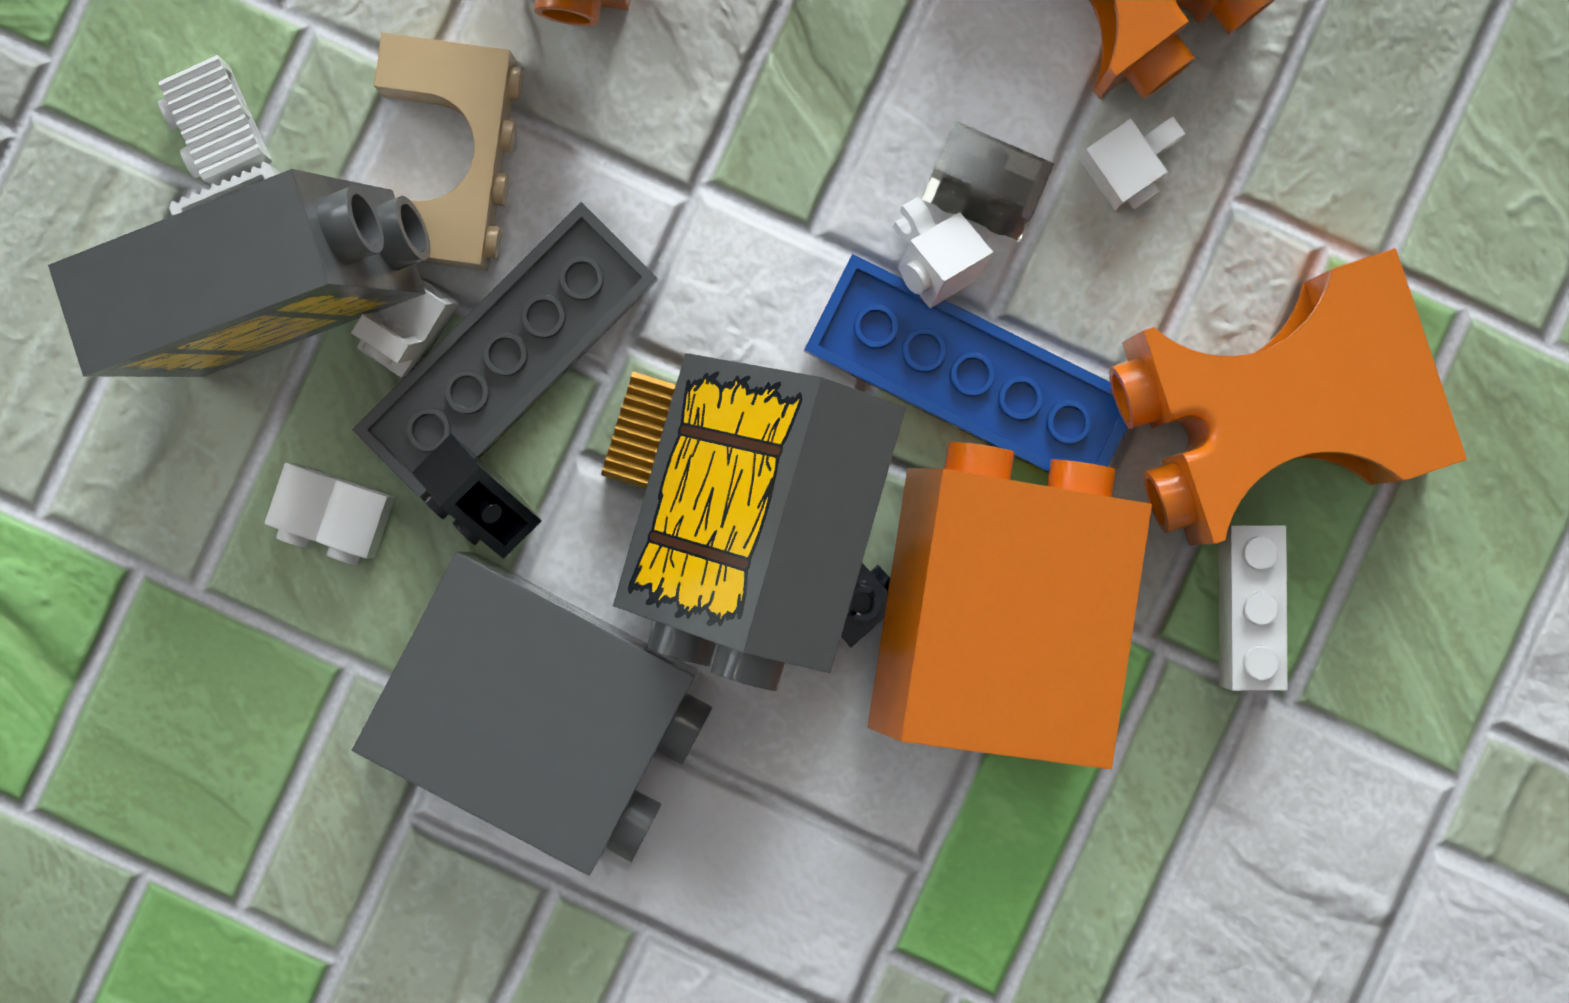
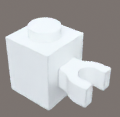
M1171 117L1143 137L1130 118L1088 147L1079 160L1114 211L1127 202L1135 210L1160 192L1155 183L1168 171L1157 155L1177 143L1185 135V132L1176 119Z
M920 197L901 207L900 212L904 217L897 220L892 228L909 245L901 259L898 270L902 273L907 287L913 293L919 294L929 308L934 307L979 280L993 251L961 212L937 225L928 207Z

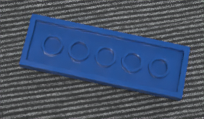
M854 254L851 255L804 349L805 353L994 447L1014 451V457L1048 474L1051 459L1108 467L1127 429L1117 408L1109 381L946 300L929 308L919 294L913 293L907 287L902 278Z

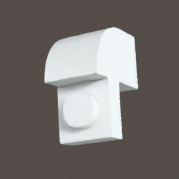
M422 277L421 280L426 294L380 310L379 312L362 314L351 332L361 339L357 349L401 378L406 376L429 352L460 302Z

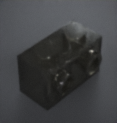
M955 121L921 199L936 205L947 213L957 214L961 212L966 219L985 226L991 232L1008 236L1020 242L1036 211L1055 163Z

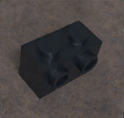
M452 434L412 472L426 489L420 498L435 514L443 520L448 515L452 516L455 519L452 524L473 545L482 541L503 559L542 522L509 483Z

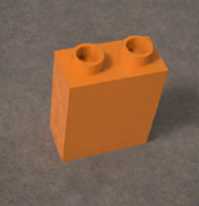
M948 442L944 469L907 468L867 728L901 742L1112 770L1152 504L1112 497L1117 470L1115 468L1076 461L1051 459L1047 486L1010 480L1014 451L972 443Z

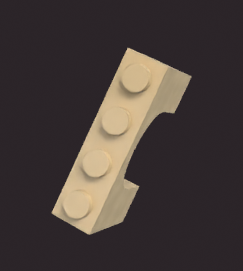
M381 32L374 87L385 98L437 104L451 108L467 119L474 138L472 164L462 182L452 191L439 198L427 201H412L425 223L430 240V256L427 260L421 262L488 271L490 258L497 259L501 247L502 230L501 227L494 225L497 205L505 206L508 196L509 175L502 173L504 153H512L515 145L516 121L509 120L512 99L520 100L524 70L521 67H517V61L511 50Z

